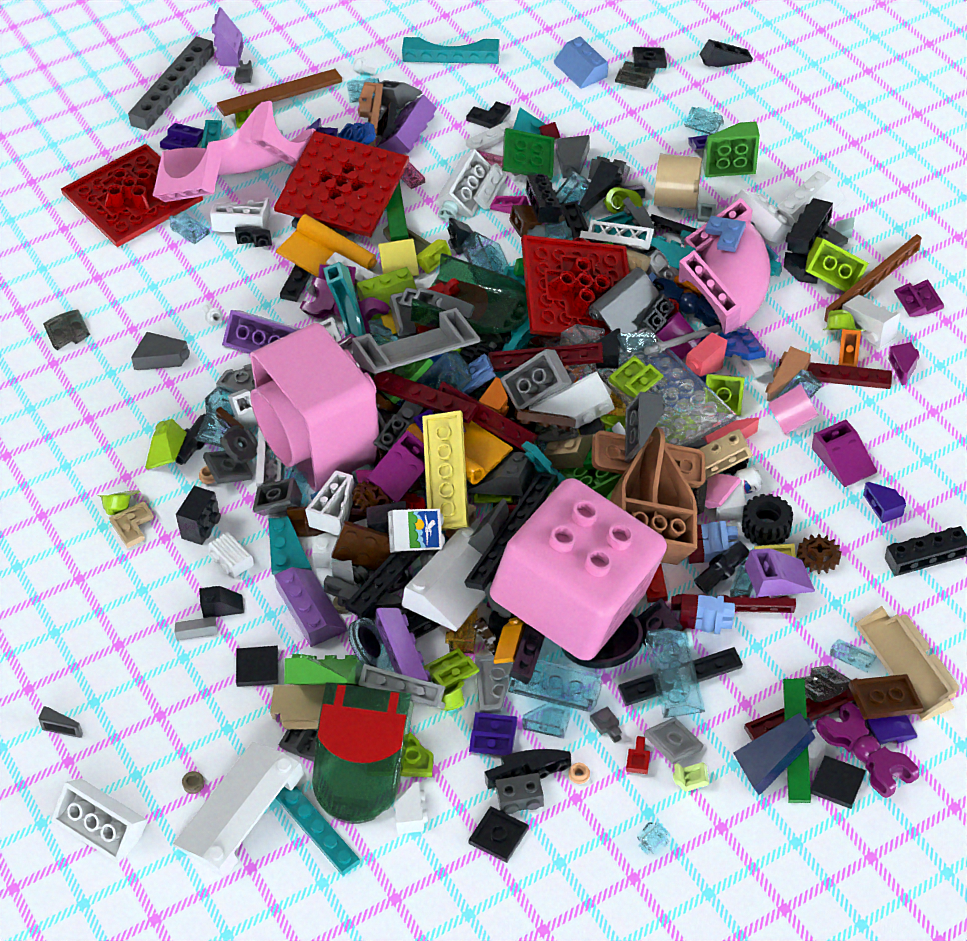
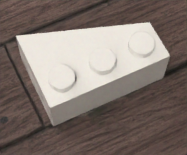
M269 197L264 198V201L253 202V199L247 200L248 203L237 204L236 201L214 204L210 213L212 231L235 232V227L266 229L271 216Z
M335 470L305 509L309 527L339 535L344 520L348 521L354 501L351 494L355 488L353 475Z

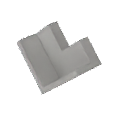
M404 292L391 295L389 301L398 336L416 333L412 316H415L418 310L405 308L399 304Z

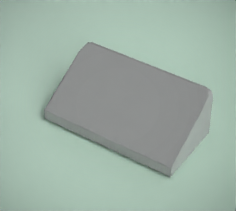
M351 560L331 563L333 577H338L343 582L355 585Z
M216 616L175 622L174 632L176 640L217 635Z

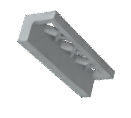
M366 664L363 666L358 685L388 694L397 692L399 697L444 709L446 703L441 702L445 686Z

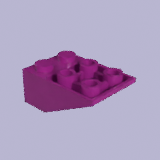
M846 419L814 433L811 449L844 488L877 473V469L858 432Z
M407 430L366 479L374 486L381 487L382 492L392 501L399 502L425 473L424 443Z

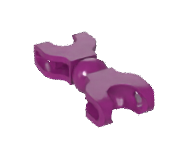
M314 277L311 285L320 292L319 297L313 302L302 301L299 308L304 313L318 319L330 314L341 318L327 281ZM369 297L358 301L366 334L370 333L373 339H376L379 331L370 325L371 318L376 314H388L391 308L387 303Z
M848 702L841 706L839 718L842 722L835 721L830 716H824L817 720L816 730L828 744L843 747L849 753L854 750L856 758L866 763L865 768L870 773V785L882 797L888 798L895 793L897 786L893 777H898L905 783H912L919 778V768L906 754L890 751L886 746L881 748L877 739L868 736L870 731L865 727V720L860 710L854 704Z

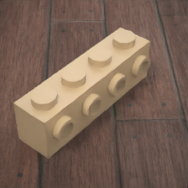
M740 429L732 431L699 449L705 454V480L753 456Z

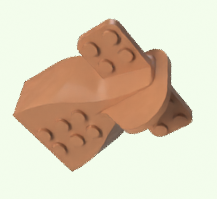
M655 427L641 450L629 463H626L625 435L598 431L592 438L593 467L601 471L623 474L612 492L610 501L662 535L666 540L667 549L661 563L678 565L697 549V505L691 488H699L705 482V454L699 449L665 443L663 429Z

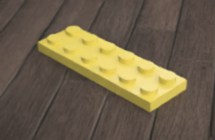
M461 411L423 416L427 509H440V514L442 513L444 518L441 531L469 527L463 413Z

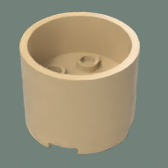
M660 153L655 182L654 206L696 210L702 167L701 157Z

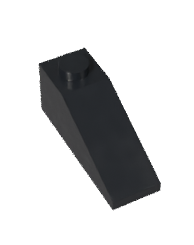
M711 39L707 41L699 54L703 64L708 67L719 68L752 62L753 60L748 49Z
M601 160L579 204L583 213H586L605 198L610 189L621 183L623 174L620 167Z

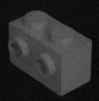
M539 773L495 780L500 811L513 814L521 810H536L539 807H544V795Z

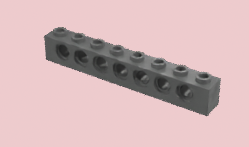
M196 36L128 112L131 126L148 131L155 124L157 119L163 115L164 111L181 94L184 88L189 85L190 81L206 65L210 58L214 56L215 49L212 40Z

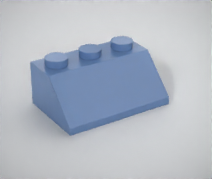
M581 36L568 41L554 59V64L580 89L608 77V61Z

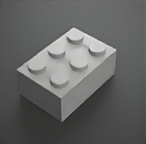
M550 349L543 350L500 379L515 408L529 410V406L572 384L555 350Z

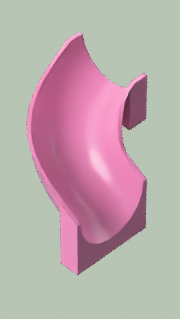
M261 102L237 132L227 139L208 142L207 149L179 148L162 151L153 196L164 202L211 195L214 194L217 176L249 173L277 165L281 162H285L295 168L312 134L316 130L314 128L304 130L291 141L287 140L276 126L272 102Z
M742 198L716 215V217L746 222V228L736 251L730 252L717 249L720 236L706 234V223L684 239V248L686 245L696 248V251L694 250L680 260L679 282H691L705 296L720 320L724 335L739 328L755 315L765 299L770 283L771 264L769 254L761 234L751 224L753 210Z

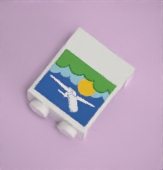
M440 509L389 511L390 553L416 550L438 551L442 549L445 537L441 533L444 518L443 514H440Z

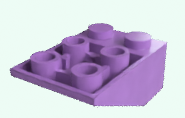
M219 7L217 14L214 16L215 23L212 24L211 28L212 34L215 35L214 46L217 47L216 59H219L220 66L239 67V61L244 48L242 33L222 7Z
M770 548L750 550L745 568L757 597L815 592L801 559Z

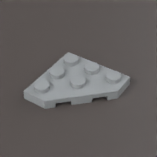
M252 364L244 365V368L235 371L233 369L226 370L216 382L217 388L232 394L246 389L251 394V391L255 389Z

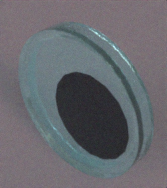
M364 617L352 622L348 628L349 642L361 664L390 671L393 667L376 624Z

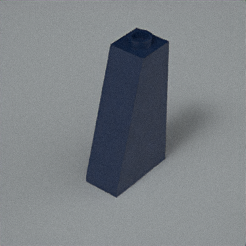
M801 712L733 752L758 795L762 794L816 738L812 732L815 729L809 717L804 719Z

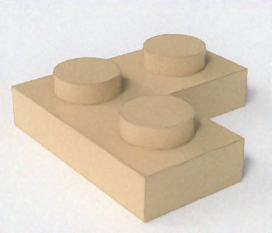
M145 501L109 517L111 525L127 549L145 540L138 526L154 519L153 513Z

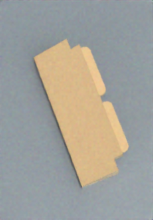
M880 606L855 623V626L890 676L908 675L924 707L922 713L918 714L922 721L955 708L950 699L957 697L955 693L959 690V685L937 655H927L926 652L930 646L908 615L899 616L896 614L890 618L883 606Z
M274 685L270 709L272 719H277V714H280V722L287 730H319L323 704L334 705L338 685ZM344 685L346 689L342 706L387 712L390 694L361 685ZM400 697L398 698L396 714H400Z

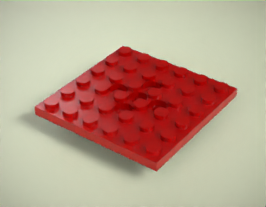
M314 131L274 205V211L297 218L307 214L326 226L371 238L410 161L409 156Z
M147 144L61 188L62 194L116 247L123 245L203 201V196L164 202L153 196L161 157Z
M523 235L521 245L530 334L599 340L609 334L610 330L604 321L594 320L590 317L589 306L629 274L626 246Z

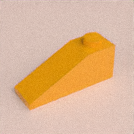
M520 618L509 619V622L502 628L494 656V664L514 662L527 624Z

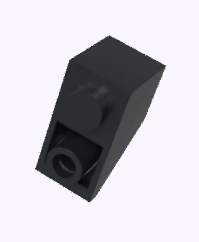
M449 218L447 230L450 235L448 240L450 248L454 249L457 255L477 248L476 235L470 226L454 218Z

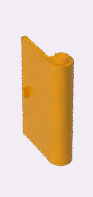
M304 214L298 221L296 231L276 250L277 254L318 277L319 265H326L328 259L335 252L368 270L373 269L377 264L375 254L307 214Z
M473 421L469 424L463 422L465 429L466 480L471 484H477L513 448ZM411 424L407 430L424 443L423 433L417 424Z

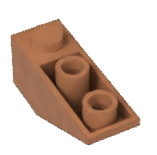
M790 346L788 352L784 351L780 361L782 364L780 368L776 367L773 374L774 380L772 383L769 382L766 387L767 401L770 402L804 377L811 362L810 353Z

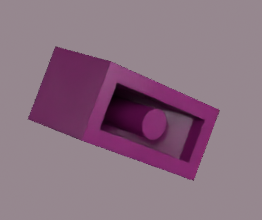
M912 342L890 346L888 360L902 386L906 385L920 358L919 351L915 349Z

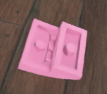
M801 384L768 403L785 435L819 416Z
M716 474L706 479L702 486L693 491L696 505L704 503L708 509L722 506L741 482L740 478L727 474Z

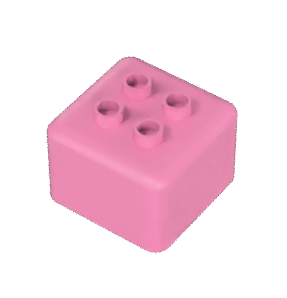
M312 323L250 353L255 389L251 391L250 399L258 426L276 457L285 466H294L314 492L322 489L335 470L351 475L353 471L375 462L377 446L374 445V442L379 436L376 386L370 375L363 373L359 369L351 353L347 349L343 350L323 325Z
M569 478L559 484L508 541L492 582L490 595L496 603L576 658L590 660L597 655L645 595L666 552L667 543L662 535L581 481Z

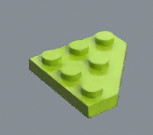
M404 728L401 749L385 759L368 763L367 775L432 777L434 755L429 749L426 750L409 730Z

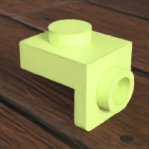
M704 762L685 768L679 763L674 764V782L685 792L709 785L707 765Z

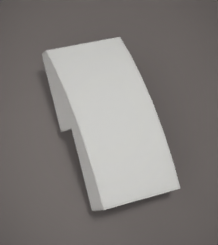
M766 358L742 360L744 367L748 366L753 379L769 375L772 372Z

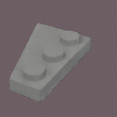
M495 655L475 656V664L480 671L476 673L480 713L501 712L511 679L509 673L513 662L494 664Z

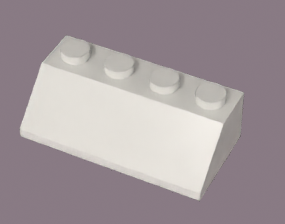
M475 149L464 154L455 166L436 201L441 206L445 201H453L459 207L458 215L472 217L479 205L473 197L489 172L491 165Z
M818 170L777 206V212L788 219L789 225L793 227V224L797 223L799 215L804 212L806 205L813 198L833 202V211L845 198L833 178Z
M597 371L528 407L529 410L567 415L576 419L575 427H570V430L559 429L554 424H551L550 427H543L537 424L546 443H548V440L563 437L580 426L591 423L594 419L608 414L615 409Z
M82 778L65 782L51 818L52 822L116 863H120L140 840L148 820Z

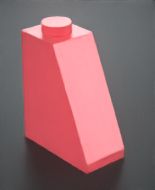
M713 332L710 333L687 354L685 369L700 377L720 371L723 368L728 340Z

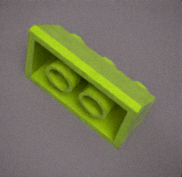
M816 237L808 253L805 271L846 292L860 281L869 263L823 238Z
M407 267L357 283L360 301L373 297L388 305L391 295L403 293L406 288L417 290L414 278ZM384 314L374 315L371 321L380 319Z

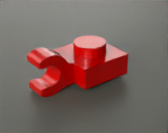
M452 278L446 285L441 282L427 289L451 296L452 293L459 291L457 287L459 282L456 278Z
M637 736L635 749L628 750L626 772L648 775L650 751H645L646 737Z

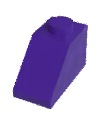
M872 482L865 483L863 496L882 524L904 515L906 501L903 496L899 495L896 489Z

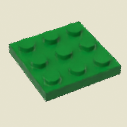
M505 128L502 171L526 176L544 174L548 176L549 180H552L555 138Z

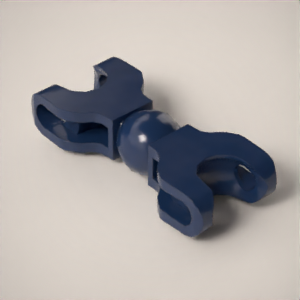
M657 277L653 281L659 294H664L668 299L676 300L679 303V309L682 313L694 314V318L700 319L706 327L719 325L722 330L721 323L716 320L719 319L716 312L703 294L699 298L693 292L684 293V289L679 288L674 281Z

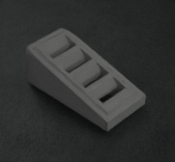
M47 706L43 707L38 717L42 730L82 738L83 732L79 722Z

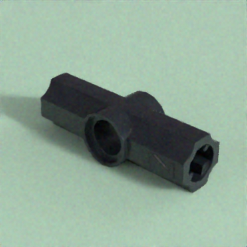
M205 413L200 415L190 429H185L187 434L175 462L177 464H186L196 449H202L207 434L215 425L210 415Z
M741 541L735 542L727 551L718 554L709 562V567L694 579L696 586L703 593L707 594L720 581H724L734 574L735 568L748 557L749 549Z

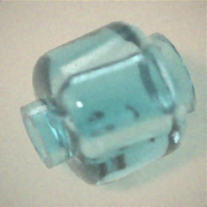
M658 821L655 823L648 822L637 834V839L640 842L638 847L647 855L650 852L658 855L669 844L670 838L668 835L670 833Z

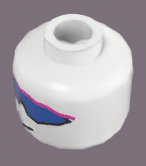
M748 467L736 471V477L741 480L740 484L744 494L760 489V485L763 483L759 470H755L754 467Z

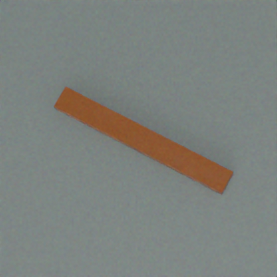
M334 68L217 102V108L225 117L255 108L261 102L271 101L273 103L341 83L342 76Z
M918 234L913 236L826 308L824 321L827 322L830 311L842 310L843 304L857 295L864 296L918 252L922 237Z

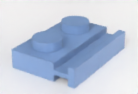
M485 353L454 374L459 388L467 395L496 376L493 372L494 369L491 361Z

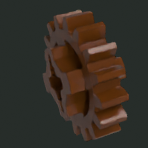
M365 481L358 483L351 493L353 495L352 499L356 501L355 505L360 506V510L366 514L367 507L393 503L382 492L381 487L374 486L370 481L368 484Z
M811 534L809 540L804 537L803 542L799 543L797 557L803 561L805 568H810V573L817 570V573L820 574L824 570L827 574L829 568L835 570L836 565H839L842 551H839L840 545H835V539L828 540V535L821 538V535L818 534L814 538Z

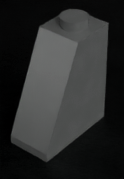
M589 135L556 139V154L562 178L580 177L590 150Z
M146 332L131 359L134 370L180 367L189 358L190 350L188 349L187 341Z

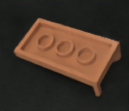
M364 82L359 97L358 116L368 118V122L374 125L376 137L369 145L375 147L383 84Z

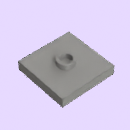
M676 717L651 727L644 733V736L672 764L701 751L704 746Z

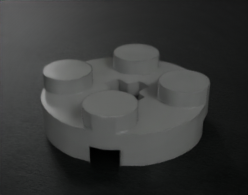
M239 425L230 427L220 439V444L235 464L247 463L255 458L258 446L254 434L247 428L245 430L239 428Z

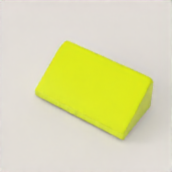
M437 239L416 255L417 263L426 274H429L448 259L452 253L446 240Z

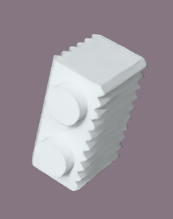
M227 531L209 543L211 559L214 562L218 561L226 574L230 573L233 578L254 565L252 555Z

